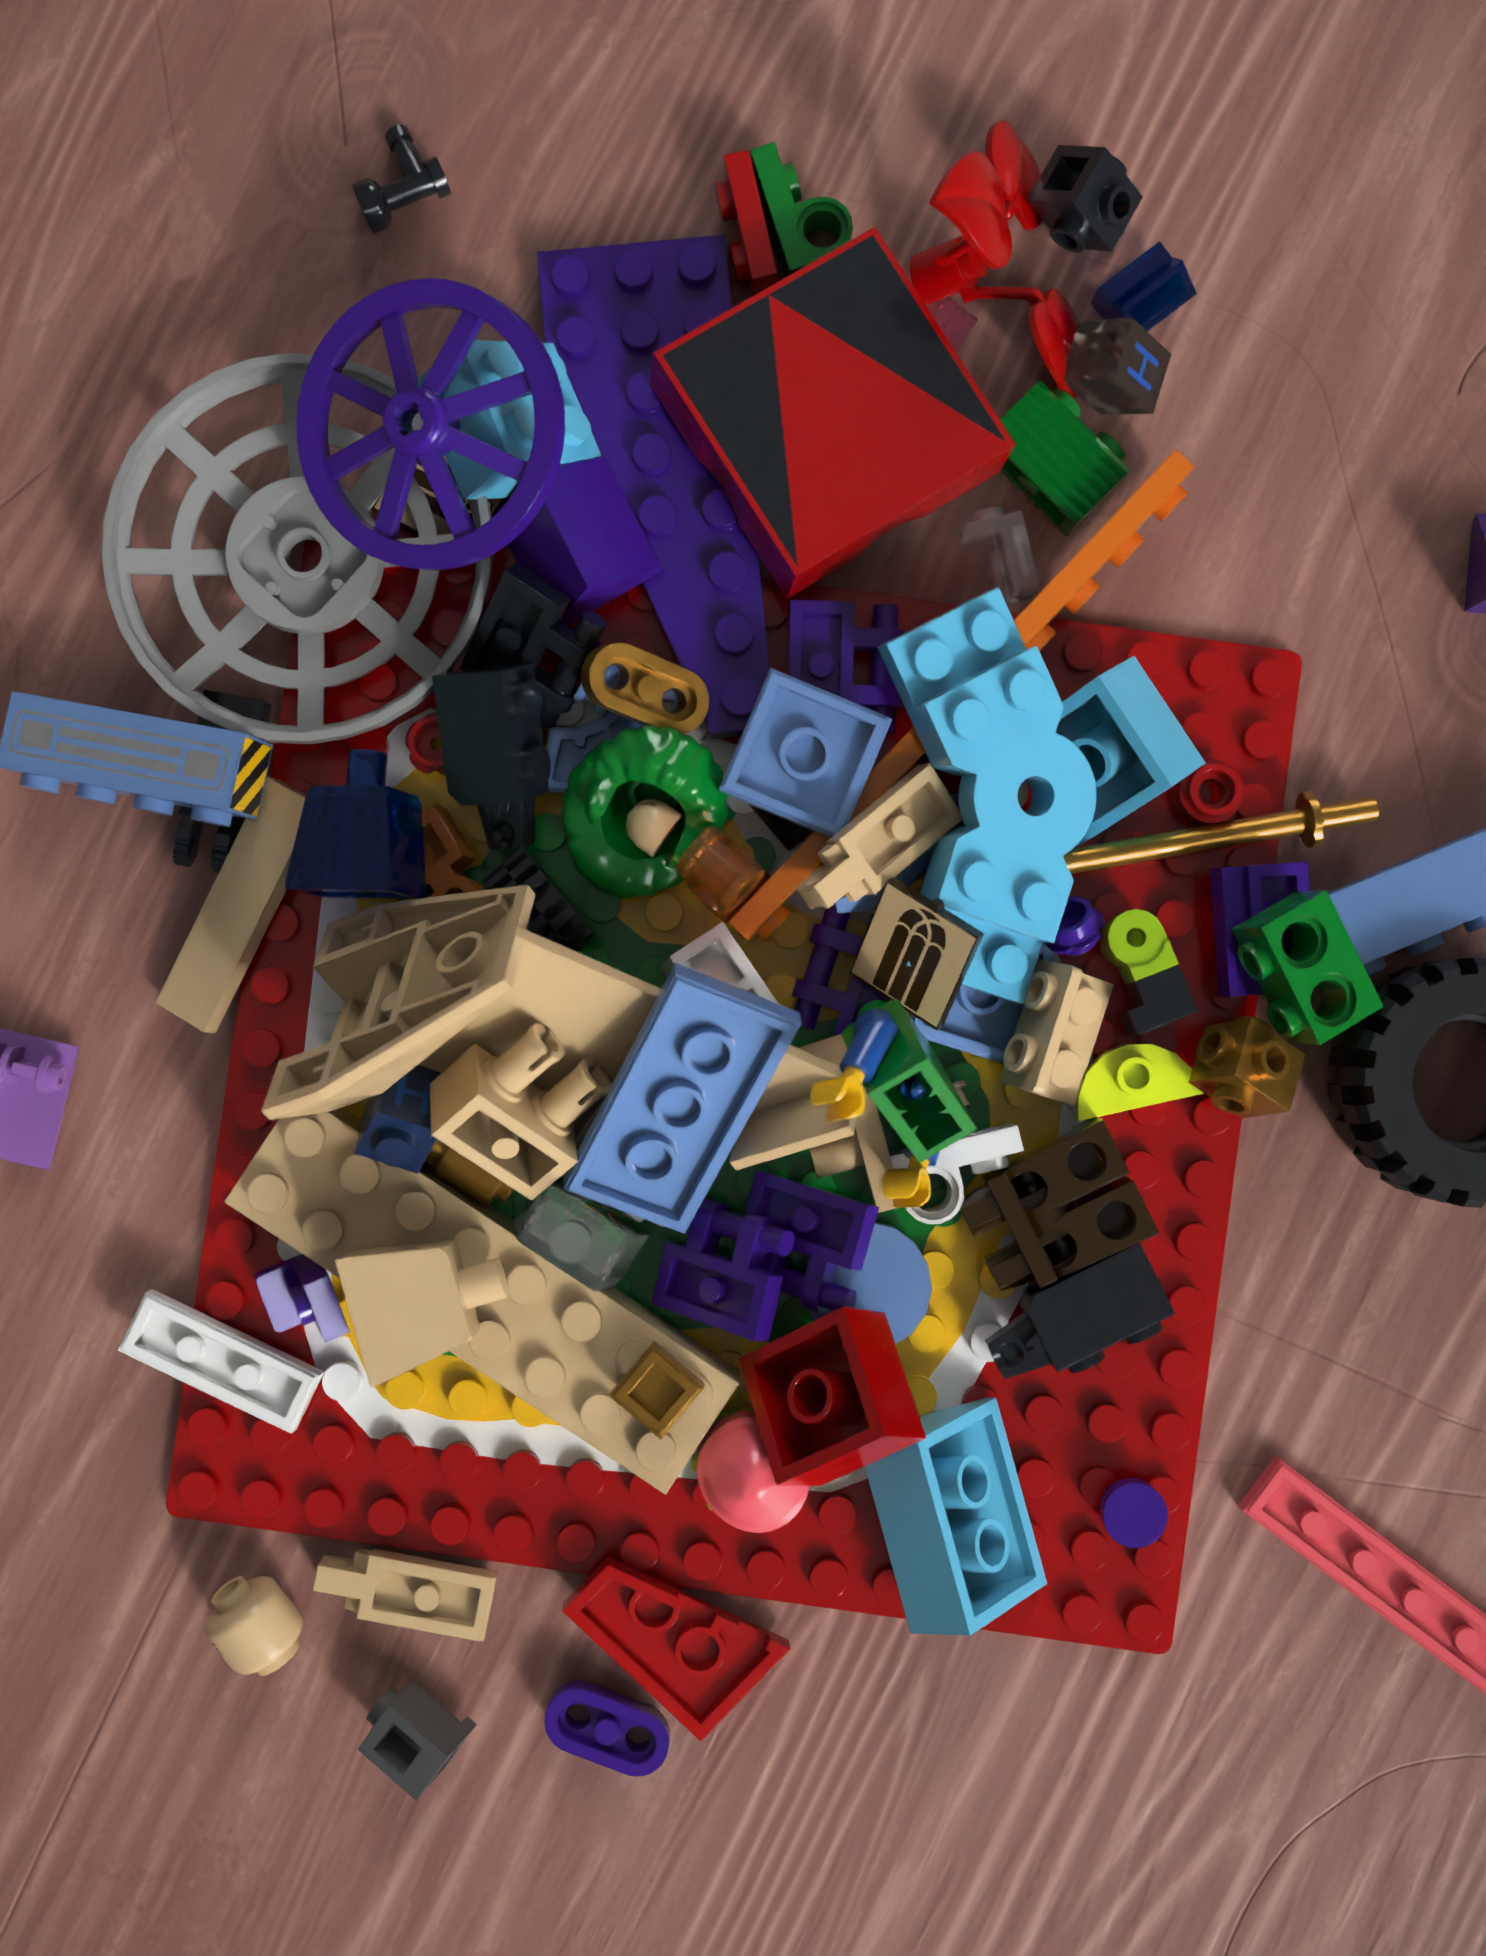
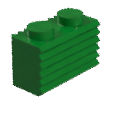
M1039 380L1000 418L1001 423L1016 444L1000 472L1005 474L1009 481L1014 483L1018 490L1025 494L1027 499L1033 501L1035 507L1040 509L1044 516L1049 518L1053 525L1058 527L1062 534L1068 537L1122 484L1131 470L1123 463L1126 460V455L1115 439L1104 432H1099L1095 435L1079 419L1081 409L1070 394L1065 390H1059L1058 387L1051 391Z

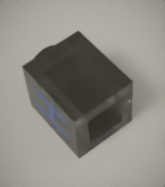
M1133 318L1079 321L1066 363L1064 382L1101 415L1153 414L1171 353Z

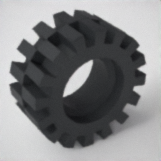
M523 846L481 878L488 890L529 885L535 893V898L527 926L528 931L576 952L596 938L595 933L576 908Z

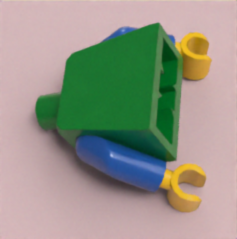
M874 1000L866 1003L859 1009L856 1014V1022L847 1026L841 1034L848 1049L840 1062L839 1068L843 1073L842 1076L815 1082L811 1088L810 1099L814 1106L829 1105L828 1112L824 1118L825 1122L849 1119L861 1115L864 1111V1086L869 1097L907 1147L904 1154L910 1159L908 1168L886 1170L883 1178V1194L887 1199H893V1206L895 1208L919 1207L927 1203L931 1196V1184L927 1172L928 1166L936 1165L941 1150L977 1130V1127L933 1048L900 1000H890L889 1002Z

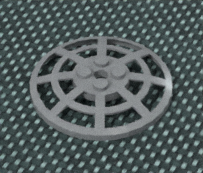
M283 353L250 358L216 370L179 392L150 419L129 447L113 481L103 520L102 564L107 596L119 630L139 664L167 694L201 718L227 730L246 733L257 739L272 743L316 744L348 739L382 727L416 707L434 691L432 676L452 671L468 650L484 616L493 581L494 554L476 562L475 580L467 611L453 641L440 658L413 636L422 624L433 600L439 570L419 571L414 595L399 622L373 600L380 586L384 568L396 567L398 565L374 558L356 548L342 537L323 515L311 495L299 459L296 432L297 407L303 379L313 354ZM348 360L341 372L391 398L397 393L393 377L365 364ZM281 383L285 423L271 425L249 433L226 446L215 457L185 430L201 414L230 397L260 386ZM417 413L413 418V431L416 429L420 430L423 426L424 420L421 419L420 413ZM328 423L329 446L343 449L365 436L352 429ZM288 446L289 478L270 483L254 493L232 473L238 466L258 454L278 447ZM395 448L370 461L372 465L350 492L341 486L356 511L374 527L376 523L368 511L384 493ZM169 449L197 475L189 486L178 509L171 535V549L130 548L131 528L140 494L154 465L165 450ZM413 476L407 503L413 514L419 537L396 540L418 545L438 544L454 540L452 533L438 535L436 522L428 499ZM215 491L237 511L229 529L226 549H193L199 518L209 498ZM486 495L477 500H468L475 529H478L491 519L490 506ZM304 540L318 542L322 549V557L319 564L307 572L293 570L289 562L290 552L293 547ZM132 575L172 576L174 590L182 612L196 636L205 644L177 670L162 656L145 627L134 596ZM194 576H229L236 593L246 605L221 631L214 626L202 605ZM355 618L381 641L376 647L355 660L335 667L325 668V633L341 628ZM268 623L282 631L298 634V670H289L265 664L246 655L240 649ZM395 655L422 677L406 693L377 710L347 721L324 724L325 688L340 686L362 678L386 664ZM224 664L258 682L285 689H298L297 726L277 725L244 717L214 703L196 689Z

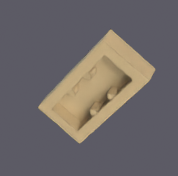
M863 1086L865 1108L861 1115L856 1116L855 1135L812 1147L809 1150L817 1179L864 1167L873 1205L879 1207L878 1213L895 1209L893 1199H887L883 1194L884 1174L886 1170L893 1169L877 1106Z

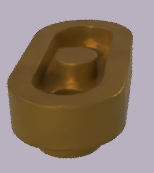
M626 643L605 644L594 649L584 661L581 671V682L587 697L597 706L642 725H653L657 728L673 727L681 734L695 730L704 721L708 713V690L703 680L697 674ZM611 664L617 667L620 672V682L614 689L608 687L604 680L605 670ZM669 689L677 697V706L671 713H668L662 705L663 695Z

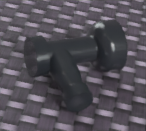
M405 125L393 126L385 134V139L390 150L395 154L396 162L403 178L382 187L370 178L352 184L357 200L373 234L390 226L392 211L435 193L439 199L451 194L447 179L437 157L435 156L423 162L420 153L413 145V138L409 129Z

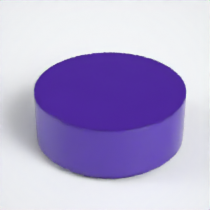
M1137 1478L1118 1480L1106 1489L1100 1501L1099 1514L1104 1528L1116 1542L1130 1548L1148 1546L1158 1540L1166 1528L1168 1521L1166 1503L1157 1490L1144 1480Z

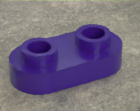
M583 1680L570 1681L561 1685L549 1700L545 1713V1729L549 1739L559 1749L620 1773L636 1777L645 1776L656 1771L665 1761L669 1750L670 1729L664 1715L655 1707ZM582 1704L588 1708L590 1716L585 1720L578 1721L570 1717L567 1709L571 1705ZM633 1727H642L648 1731L650 1737L643 1743H635L628 1738L627 1732Z

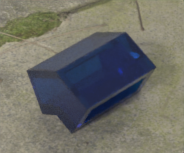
M1159 241L1096 290L1090 304L1114 334L1136 341L1197 293L1183 260L1172 257Z

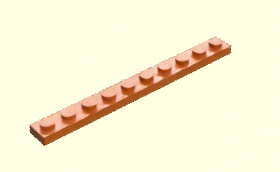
M1177 449L1016 617L1014 623L1026 648L1037 646L1039 651H1041L1057 633L1048 624L1061 610L1066 607L1073 615L1076 614L1101 587L1093 579L1097 572L1108 561L1119 568L1145 540L1137 530L1153 514L1163 522L1189 494L1181 484L1195 466ZM914 726L870 772L850 821L912 771L926 754ZM813 832L732 917L728 925L746 942L756 933L766 941L791 915V912L783 904L797 891V886L816 869L824 865L817 853L824 846L828 845L826 841L830 838Z

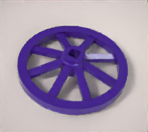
M426 278L395 283L375 291L349 308L333 324L315 350L307 367L298 400L296 432L299 459L304 478L319 509L342 537L356 548L386 563L411 569L430 571L464 567L495 554L522 533L543 506L554 484L561 462L565 437V409L558 375L547 350L533 329L515 311L496 298L472 286L446 279ZM430 308L462 311L422 385L419 386L403 314ZM484 322H487L508 342L522 364L524 371L447 398L444 397ZM380 326H382L397 392L392 398L341 373L358 346ZM333 393L383 417L382 427L337 453L330 455L328 421ZM532 394L534 434L528 462L460 431L461 418ZM417 413H420L421 419L424 420L423 426L420 430L416 429L413 431V418ZM395 448L374 527L356 511L346 497L338 479ZM451 450L519 482L512 496L500 511L478 529L474 527L444 456L451 452ZM418 459L421 462L454 540L426 545L408 544L396 540Z

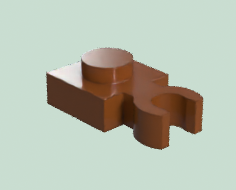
M434 804L431 805L386 843L414 893L425 897L433 895L435 897L485 890L481 883L467 878L462 871L474 862L476 858L445 808Z

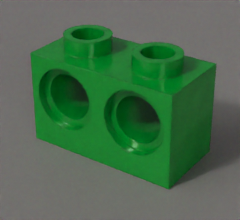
M1327 890L1294 892L1232 928L1240 945L1237 950L1240 963L1247 974L1258 981L1269 1003L1266 1007L1269 1021L1274 1029L1282 1037L1286 1038L1288 1042L1321 1045L1384 1007ZM1286 928L1290 930L1293 938V946L1288 956L1282 948V935ZM1315 986L1319 988L1321 994L1320 1007L1316 1013L1311 1006V994Z

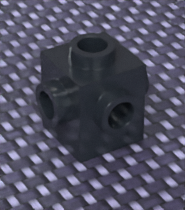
M1058 145L1027 200L1051 229L1050 236L1053 241L1068 251L1079 253L1083 249L1112 252L1143 197L1126 175L1127 169L1118 158L1111 155L1106 147Z

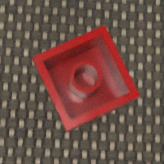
M843 1306L739 1358L776 1486H822L927 1439L886 1314L883 1312Z

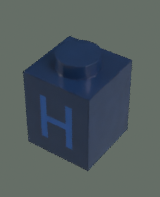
M417 1065L382 1094L368 1098L355 1154L418 1174L436 1141V1138L431 1135L430 1083L441 1072Z

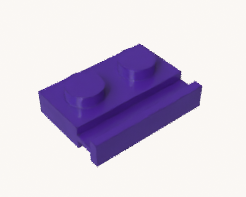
M1308 861L1210 869L1218 997L1264 994L1258 981L1251 978L1240 963L1237 953L1240 945L1232 928L1294 892L1310 891ZM1286 928L1282 935V948L1288 956L1293 946V938L1290 930Z

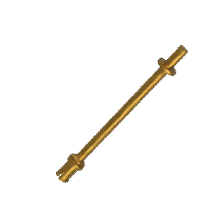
M1307 791L1298 794L1295 810L1077 847L1063 855L1070 873L1075 874L1298 834L1304 845L1309 849L1321 846L1323 830L1377 821L1379 809L1377 801L1373 796L1320 805L1313 793ZM927 869L921 872L910 886L919 893L921 892Z

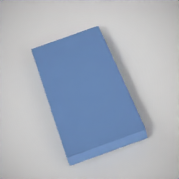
M674 963L577 1151L578 1162L564 1176L563 1190L685 1234L801 1026L800 1012Z

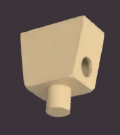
M455 1240L361 1249L349 1252L335 1260L370 1387L380 1385L472 1340L480 1331L475 1307L509 1297L507 1280L500 1260L495 1258L463 1267Z

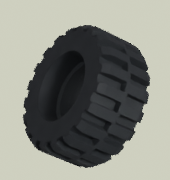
M1472 957L1424 962L1420 966L1405 967L1389 974V982L1387 984L1374 985L1384 1007L1344 1030L1343 1033L1347 1034V1038L1343 1047L1332 1046L1328 1065L1339 1066V1083H1327L1329 1102L1341 1104L1344 1114L1334 1121L1342 1138L1352 1139L1358 1145L1353 1151L1355 1157L1366 1168L1378 1170L1382 1181L1396 1189L1414 1193L1415 1196L1461 1207L1482 1208L1486 1202V1130L1466 1142H1452L1438 1137L1425 1123L1417 1108L1413 1093V1071L1421 1048L1427 1039L1442 1025L1451 1021L1465 1020L1475 1022L1486 1030V958Z

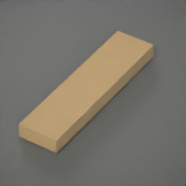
M266 776L257 820L245 819L155 1003L202 1032H217L327 809L326 806L280 780Z

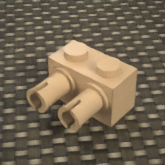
M539 1023L533 1024L526 1034L499 1057L491 1055L477 1044H474L430 1083L431 1135L531 1201L578 1162L573 1121L599 1099L605 1097L612 1085L607 1073L598 1064L592 1071H588L594 1066L593 1060L588 1058L581 1060L575 1069L549 1091L541 1090L531 1083L554 1062H558L564 1057L563 1046L550 1029L543 1037H539L545 1032V1026Z

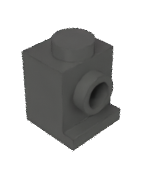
M412 1681L400 1694L392 1687L389 1688L371 1709L366 1720L373 1725V1728L357 1750L417 1801L446 1768L477 1724L468 1716L462 1722L459 1721L417 1683Z

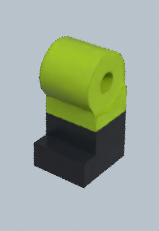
M1134 909L1125 911L1107 921L1101 930L1099 940L1101 952L1108 962L1118 967L1134 1006L1118 1013L1127 1037L1141 1035L1198 1012L1170 941L1157 917L1148 911Z

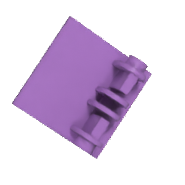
M0 1028V1159L50 1170L80 1046Z

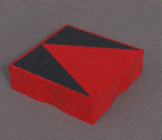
M876 227L857 236L653 353L650 386L697 460L715 476L723 487L732 504L739 526L786 599L862 555L870 545L888 531L906 522L926 517L998 474L1016 446Z

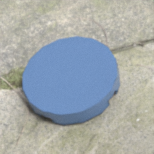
M875 1222L862 1271L838 1266L835 1277L838 1285L856 1291L857 1298L854 1308L886 1314L896 1344L911 1335L927 1313L932 1292L929 1267L913 1240L892 1225ZM810 1256L808 1257V1260H807V1264H806V1268H805V1273H806V1270H807V1267H808V1263H809ZM807 1309L814 1321L833 1312V1310L829 1309L826 1313L821 1314Z

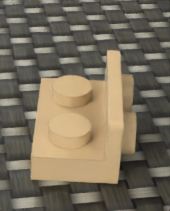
M1038 959L1014 1036L1009 1040L1004 1051V1068L999 1082L1075 1107L1114 984L1084 974L1082 969L1072 965Z

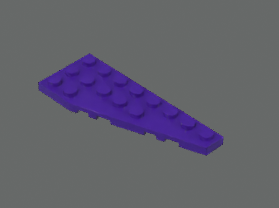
M725 235L537 252L545 343H554L558 355L565 364L567 376L582 411L589 420L591 432L600 453L609 461L664 568L663 571L642 583L652 603L654 613L663 632L666 634L679 665L697 674L707 687L709 709L704 723L711 738L742 736L770 670L758 554L739 526L732 504L723 487L715 476L697 460L650 386L654 352L733 308Z

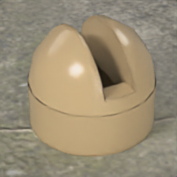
M657 799L640 801L627 816L625 827L628 838L639 849L653 857L671 834L682 814Z

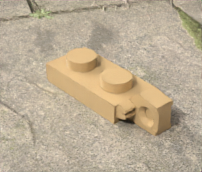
M926 763L916 766L826 841L828 845L824 846L817 853L824 865L816 869L796 887L811 910L822 906L825 909L830 908L844 895L849 902H856L864 895L876 894L885 886L887 880L896 877L962 820L960 809L932 765Z
M375 1548L372 1551L356 1549L354 1559L324 1555L320 1563H318L313 1591L346 1597L344 1609L357 1612V1619L480 1642L484 1641L498 1571Z

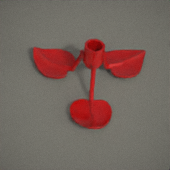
M1001 120L993 124L988 131L985 155L974 151L960 157L950 166L936 187L929 205L952 221L962 235L914 254L910 259L909 266L912 284L926 304L935 303L960 293L965 304L977 299L1027 301L1031 305L1028 311V321L1037 349L1059 390H1065L1075 400L1084 370V340L1078 319L1063 294L1055 288L1045 291L1043 295L1040 289L1036 287L978 286L979 278L984 277L987 273V266L993 270L1004 267L1010 260L1012 236L1008 220L1013 217L1014 213L1025 231L1036 229L1043 220L1027 200L1041 176L1040 169L1031 151L1016 134L1008 121Z

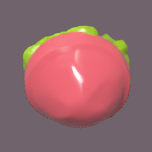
M734 1407L721 1411L696 1448L697 1451L691 1457V1468L697 1473L698 1484L706 1500L707 1507L735 1528L754 1533L770 1532L788 1524L797 1515L808 1496L810 1486H776L756 1415L752 1407Z

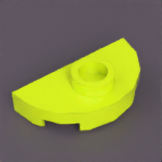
M1122 1044L1100 1054L1095 1059V1062L1086 1070L1074 1107L1075 1120L1082 1121L1204 1093L1188 1083L1192 1068L1176 1053L1154 1044Z

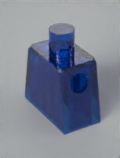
M363 749L350 750L346 785L313 786L307 791L286 876L285 889L320 898L412 900L426 898L427 885L422 804L417 796L386 786L388 755L386 753Z

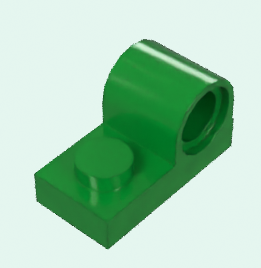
M775 142L750 150V158L766 227L783 279L852 240V217L847 208L838 200L826 196L802 201L800 184L792 162L782 165ZM822 230L831 233L837 241L829 247L819 248L809 243L806 237L814 231Z

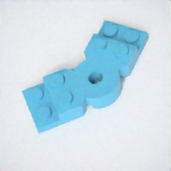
M998 587L988 590L878 646V650L932 767L955 776H962L959 786V808L965 827H958L936 842L920 894L932 901L937 898L941 899L945 905L944 909L984 933L962 985L1014 1003L1024 1004L1042 943L1055 942L1074 881L1063 855L1071 851L1087 833L1096 809L1097 791L1094 774L1084 754L1070 740L1056 733L1064 708L1038 647H1025ZM1023 781L1028 784L1032 793V802L1026 812L1021 809L1017 798L1018 789Z

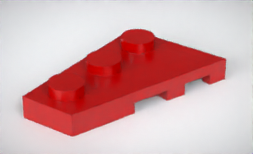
M607 1557L563 1602L562 1612L699 1741H702L791 1650L788 1639L610 1557Z

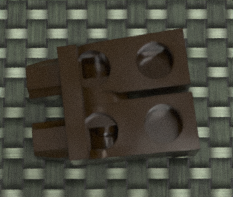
M1098 1117L1087 1119L1072 1127L1071 1131L1012 1160L1010 1166L982 1175L986 1184L974 1189L964 1197L960 1211L973 1236L1005 1222L1014 1240L1013 1243L984 1256L985 1262L1000 1291L1024 1285L1032 1280L1042 1288L1058 1280L1057 1278L1073 1273L1160 1234L1134 1180L1125 1176L1130 1172L1104 1120Z

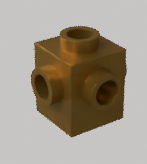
M1241 1016L1234 1021L1205 1026L1203 1036L1196 1048V1059L1188 1083L1211 1097V1102L1215 1107L1227 1113L1236 1114L1242 1119L1290 1112L1305 1054L1274 1033L1272 1026L1264 1020L1250 1016Z

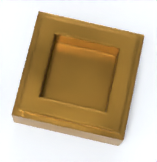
M653 1341L613 1388L609 1396L661 1440L701 1393L705 1383Z

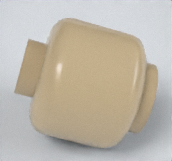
M237 1576L225 1583L213 1595L211 1603L214 1608L205 1623V1632L209 1641L234 1672L243 1675L257 1673L259 1676H266L281 1668L295 1655L301 1644L299 1635L303 1627V1618L298 1608L273 1577L258 1576L246 1581L243 1576Z

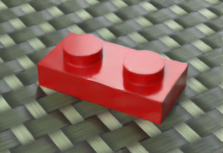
M749 150L724 155V180L715 182V192L722 222L733 220L738 241L729 243V253L735 280L737 283L747 280L752 297L777 283V270Z

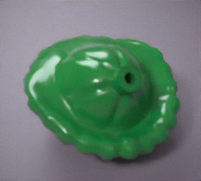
M644 725L639 729L625 728L617 736L602 740L597 747L590 750L582 759V762L575 766L568 776V787L563 796L561 812L563 828L567 834L566 844L579 874L588 878L597 890L613 892L620 898L630 899L635 896L653 895L661 889L678 886L694 874L700 866L706 864L714 854L715 844L723 835V826L728 814L726 804L728 795L719 792L723 781V770L718 763L714 762L709 748L698 744L692 736L681 734L673 727L657 728L653 725ZM649 799L662 801L682 814L671 834L653 857L639 849L628 838L625 827L628 813L640 801Z

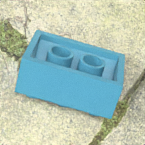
M996 1397L983 1398L919 1416L927 1439L865 1466L910 1633L970 1636L1047 1584Z

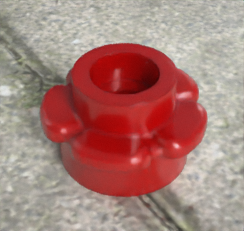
M433 712L410 726L406 734L405 744L411 753L409 760L417 770L425 774L438 771L439 774L446 775L442 748L434 750L431 746L434 739H441L437 712Z

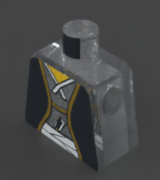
M559 1177L532 1201L528 1199L513 1221L516 1240L596 1292L613 1289L617 1286L650 1235L648 1231L613 1208L563 1190L564 1178Z

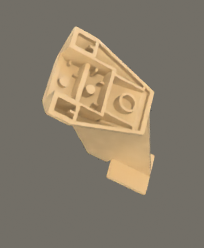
M529 885L380 903L328 923L313 968L344 1001L331 1041L278 1062L261 1112L269 1120L330 1112L382 1094L417 1065L442 1073L474 1044H477L491 1055L499 1057L526 1034L528 1029L535 1023L545 1026V1032L539 1036L540 1038L549 1029L556 1035L563 1046L564 1057L558 1062H554L531 1083L541 1090L549 1091L575 1069L577 1064L584 1058L593 1060L594 1066L588 1070L589 1072L598 1064L607 1073L611 1083H613L661 988L528 931L527 926L535 898V893ZM841 1034L799 1048L789 1045L731 1149L729 1163L735 1170L855 1135L856 1117L825 1122L824 1118L828 1112L829 1105L814 1106L810 1099L811 1088L815 1082L841 1077L843 1074L839 1067L848 1049ZM584 1113L581 1116H579L575 1121H573L574 1128L581 1119V1117L584 1115Z

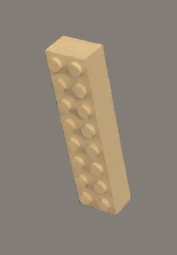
M342 1107L325 1113L280 1118L224 1201L226 1204L338 1278L339 1274L335 1260L349 1252L361 1249L455 1240L463 1267L498 1258L506 1276L509 1297L476 1306L475 1310L479 1320L480 1331L472 1340L450 1350V1352L665 1495L667 1494L738 1386L739 1369L493 1206L489 1205L486 1208L434 1175L436 1169L425 1161L417 1174L355 1154L362 1120ZM653 1341L705 1383L701 1393L661 1440L609 1396L613 1388Z

